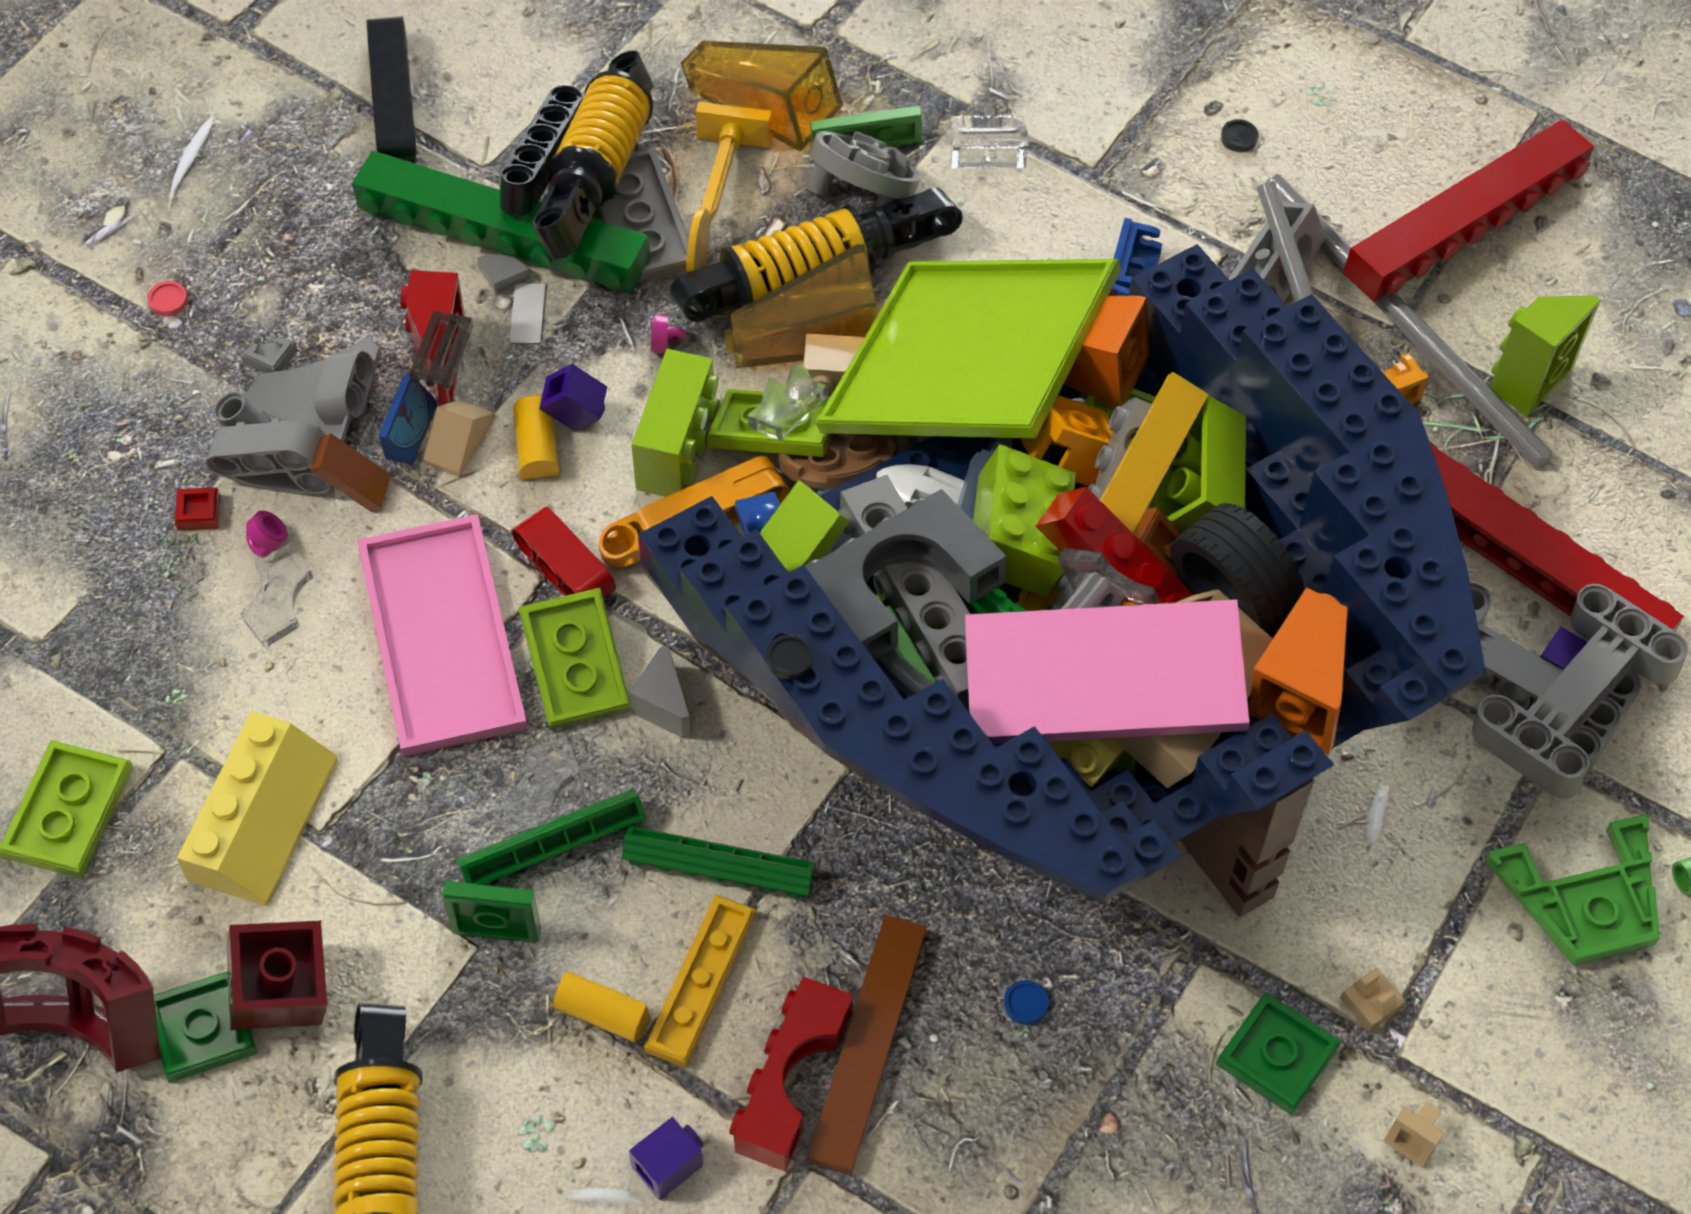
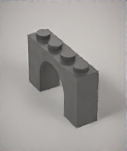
M942 489L928 497L918 499L908 509L892 518L883 519L875 528L858 538L847 540L839 549L821 559H815L805 566L875 661L898 647V620L867 586V582L872 575L881 568L893 563L906 561L931 566L939 571L969 604L1005 583L1006 555Z

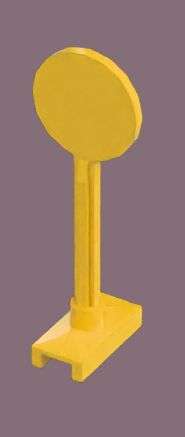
M698 102L696 109L697 139L718 142L719 149L702 207L696 210L693 217L688 241L686 272H692L706 265L711 221L718 211L735 150L740 145L770 148L772 133H770L772 111Z

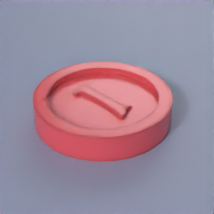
M164 281L151 288L147 300L150 309L155 314L173 316L186 307L188 297L185 288L181 284L174 281Z

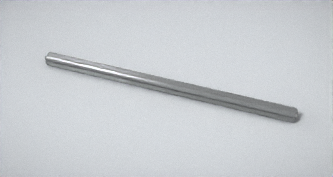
M1276 174L1266 181H1274L1276 183L1282 201L1309 204L1280 174ZM1317 212L1326 237L1320 248L1343 271L1351 246ZM1397 293L1393 295L1386 294L1374 302L1534 468L1538 469L1550 460L1552 451Z

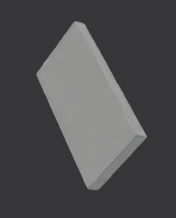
M655 147L634 152L631 154L619 179L615 196L612 200L606 201L603 206L598 207L597 212L600 220L648 235L651 260L642 271V276L639 282L686 271L689 238Z

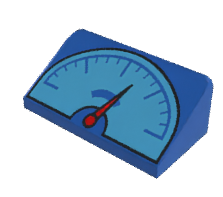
M406 373L403 376L379 435L385 459L406 464H413L415 462L437 406L434 396L412 374Z

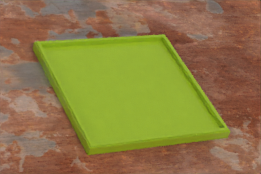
M1118 259L908 262L816 421L820 433L1036 439L1082 349V344L1106 296L1111 292L1122 270Z

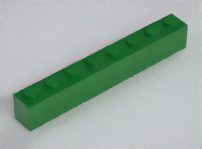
M371 151L352 181L357 207L367 213L380 214L396 219L405 225L412 224L428 229L437 235H447L463 240L472 246H482L498 251L503 255L514 256L533 262L543 268L549 267L568 273L575 278H585L601 283L610 289H620L633 293L642 276L644 267L651 260L648 235L593 218L588 223L580 240V245L575 252L561 259H551L532 226V220L537 215L542 205L541 202H538L534 210L527 215L512 216L506 214L500 208L499 189L379 152Z

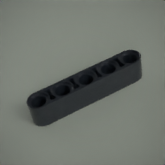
M403 16L367 19L377 152L405 161L417 160Z
M561 85L554 87L549 92L500 172V208L506 214L524 216L531 213L549 185L548 163L553 154H556L583 100V93L577 87Z

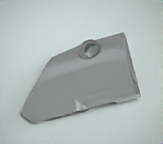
M365 337L350 348L337 354H330L326 359L289 370L260 373L244 395L240 392H231L221 397L214 407L213 414L222 425V428H218L215 432L206 459L208 469L233 481L270 491L290 494L327 493L331 485L310 471L320 438L331 433L345 442L351 419L358 418L363 413L382 350Z

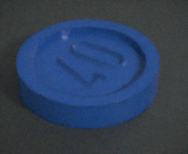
M1022 980L1015 982L1007 989L1004 997V1009L1008 1017L1014 1022L1022 1025H1032L1042 1020L1047 1013L1049 1005L1048 995L1045 989L1038 983Z

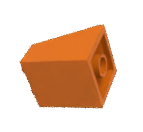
M1306 587L1254 667L1248 710L1249 715L1259 720L1273 713L1292 737L1307 730L1321 749L1328 755L1333 749L1342 699L1347 623L1346 606L1340 604L1331 595L1319 594Z

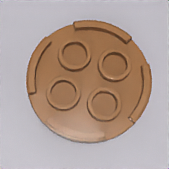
M833 434L824 457L777 454V459L781 470L793 481L798 482L800 480L812 488L833 489L896 456V435Z

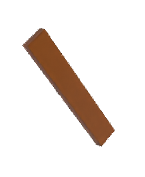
M884 915L809 1150L807 1163L852 1175L923 946L927 926Z

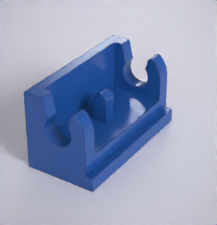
M1124 218L1113 258L1118 259L1122 269L1115 284L1130 289L1132 277L1158 264L1162 243L1142 237L1159 238L1161 231L1158 228L1132 222L1130 218Z

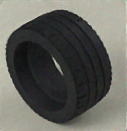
M1222 503L1209 510L1184 530L1171 546V558L1181 582L1193 595L1220 590L1230 600H1237L1238 608L1266 633H1269L1288 617L1305 591L1304 581L1299 568L1282 542L1257 517L1235 504Z

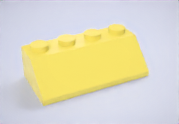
M251 711L177 856L186 880L267 906L338 760L337 755L293 724Z

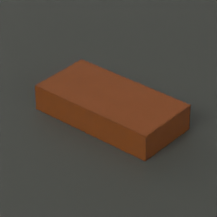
M330 433L320 438L310 469L312 473L370 512L382 508L391 474Z

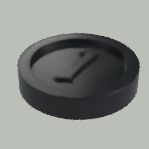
M1234 119L1223 126L1221 141L1229 150L1246 152L1255 147L1258 140V130L1251 122L1243 119Z
M794 634L779 636L768 646L766 653L767 665L770 671L780 678L789 680L800 678L807 674L813 665V649L810 643L801 636Z

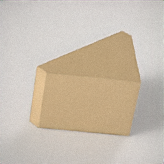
M462 400L438 406L423 459L424 464L460 477L496 418L495 412Z

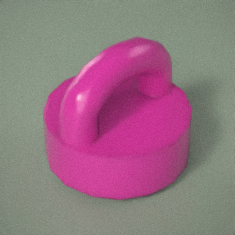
M668 315L652 316V353L665 354L667 343H679L686 339L687 334L685 330L679 327L668 326Z
M258 511L246 524L248 546L255 555L265 557L271 551H276L288 539L286 526L271 512Z

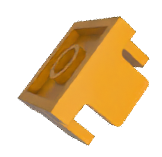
M1058 395L1036 439L1020 438V441L1028 454L1038 459H1042L1049 445L1063 449L1067 448L1058 466L1076 472L1075 482L1089 486L1094 484L1099 470L1095 468L1097 456L1104 445H1108L1112 431L1108 429L1110 419L1104 410Z

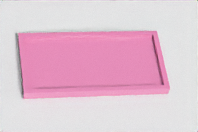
M478 514L358 539L357 542L402 756H410L528 729Z
M1237 600L965 615L969 713L992 744H1004L1034 726L1046 741L1249 731V712Z

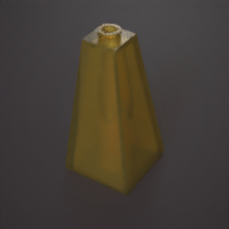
M702 40L681 62L690 92L714 104L772 111L770 121L772 137L798 151H802L810 142V121L832 118L843 106L828 50L822 46Z
M857 244L731 313V330H724L726 353H734L736 368L804 361L806 334L865 337L876 319V302L865 244Z

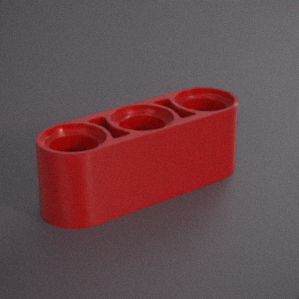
M542 508L511 529L512 536L520 550L563 596L600 588L602 597L605 598L616 590L615 581L607 568L550 508Z

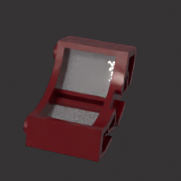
M37 924L0 926V1036L31 1030L54 1031L72 1035L97 1048L109 1060L116 1073L161 1059L154 989L145 972L127 953L122 950L117 953L101 944L100 937L69 927H64L62 932L38 930Z

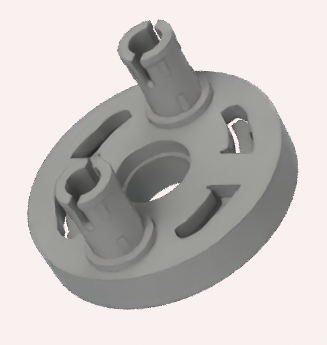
M821 131L816 134L809 151L810 157L816 163L805 187L817 195L828 196L834 176H837L855 186L879 194L875 205L880 207L889 204L893 200L914 195L921 175L910 165L912 160L892 146L886 147L887 144L857 131L854 132L853 137L836 132Z

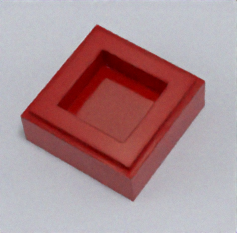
M218 487L177 489L175 512L177 530L218 529L220 492Z

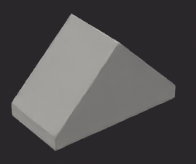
M668 645L662 646L629 692L631 711L633 714L681 738L691 737L690 716Z

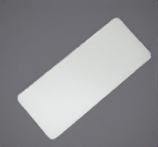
M515 284L510 331L511 343L541 342L545 284Z

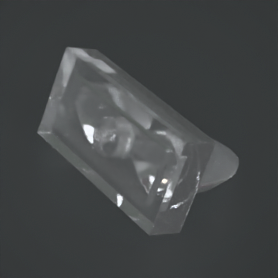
M794 363L787 381L783 385L773 377L768 379L761 404L747 415L749 428L782 440L829 398L827 385L812 380L810 373L802 364Z

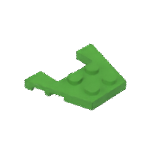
M1646 814L1609 823L1606 832L1621 863L1618 865L1544 882L1540 878L1526 843L1489 851L1485 858L1488 866L1573 966L1655 946L1660 939L1655 887H1652L1650 864L1652 862V852L1649 853L1647 832L1649 830V819Z

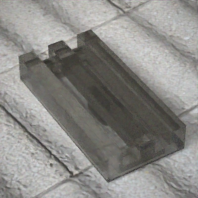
M433 311L409 374L412 383L419 384L420 380H425L427 386L435 387L436 383H440L442 389H451L473 329L472 318ZM442 323H447L431 368L427 370L425 366ZM458 325L460 326V328L458 330L457 336L455 338L454 344L452 346L451 352L446 362L444 371L440 372L446 354L448 352L449 346L451 344L452 338L454 336L455 330Z

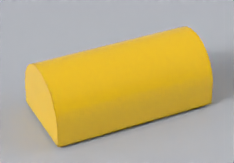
M526 396L517 400L513 405L520 480L560 476L554 418L539 409L542 396Z
M570 971L564 973L554 996V1009L634 1043L641 1039L651 1019L646 1003Z

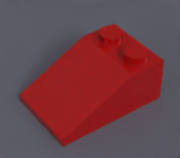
M411 270L408 286H402L400 294L401 309L407 310L405 330L406 333H412L415 351L438 405L441 406L453 402L466 324L458 273Z

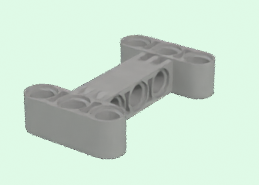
M1470 582L1485 664L1482 677L1473 683L1494 695H1502L1528 711L1563 670L1483 625L1492 603V596L1484 585ZM1632 669L1613 689L1619 691L1622 695L1612 691L1570 739V741L1581 747L1590 759L1587 775L1628 714L1640 691L1641 679ZM1592 719L1600 721L1603 725L1594 722ZM1559 768L1565 774H1574L1568 769Z
M1590 584L1583 587L1578 593L1571 614L1573 629L1589 642L1528 711L1502 695L1487 696L1481 700L1472 726V735L1480 746L1558 798L1567 799L1577 795L1583 786L1590 766V759L1587 753L1570 741V739L1626 674L1632 669L1653 683L1662 685L1672 683L1679 676L1688 653V644L1679 633L1601 584ZM1588 609H1593L1598 613L1589 611ZM1623 632H1628L1634 636L1626 635ZM1660 656H1665L1670 660L1663 659ZM1489 719L1496 720V721L1500 722L1501 724H1500V725L1492 724V723L1488 722L1487 720H1489ZM1523 744H1531L1537 749H1529ZM1559 768L1568 769L1574 774H1565Z

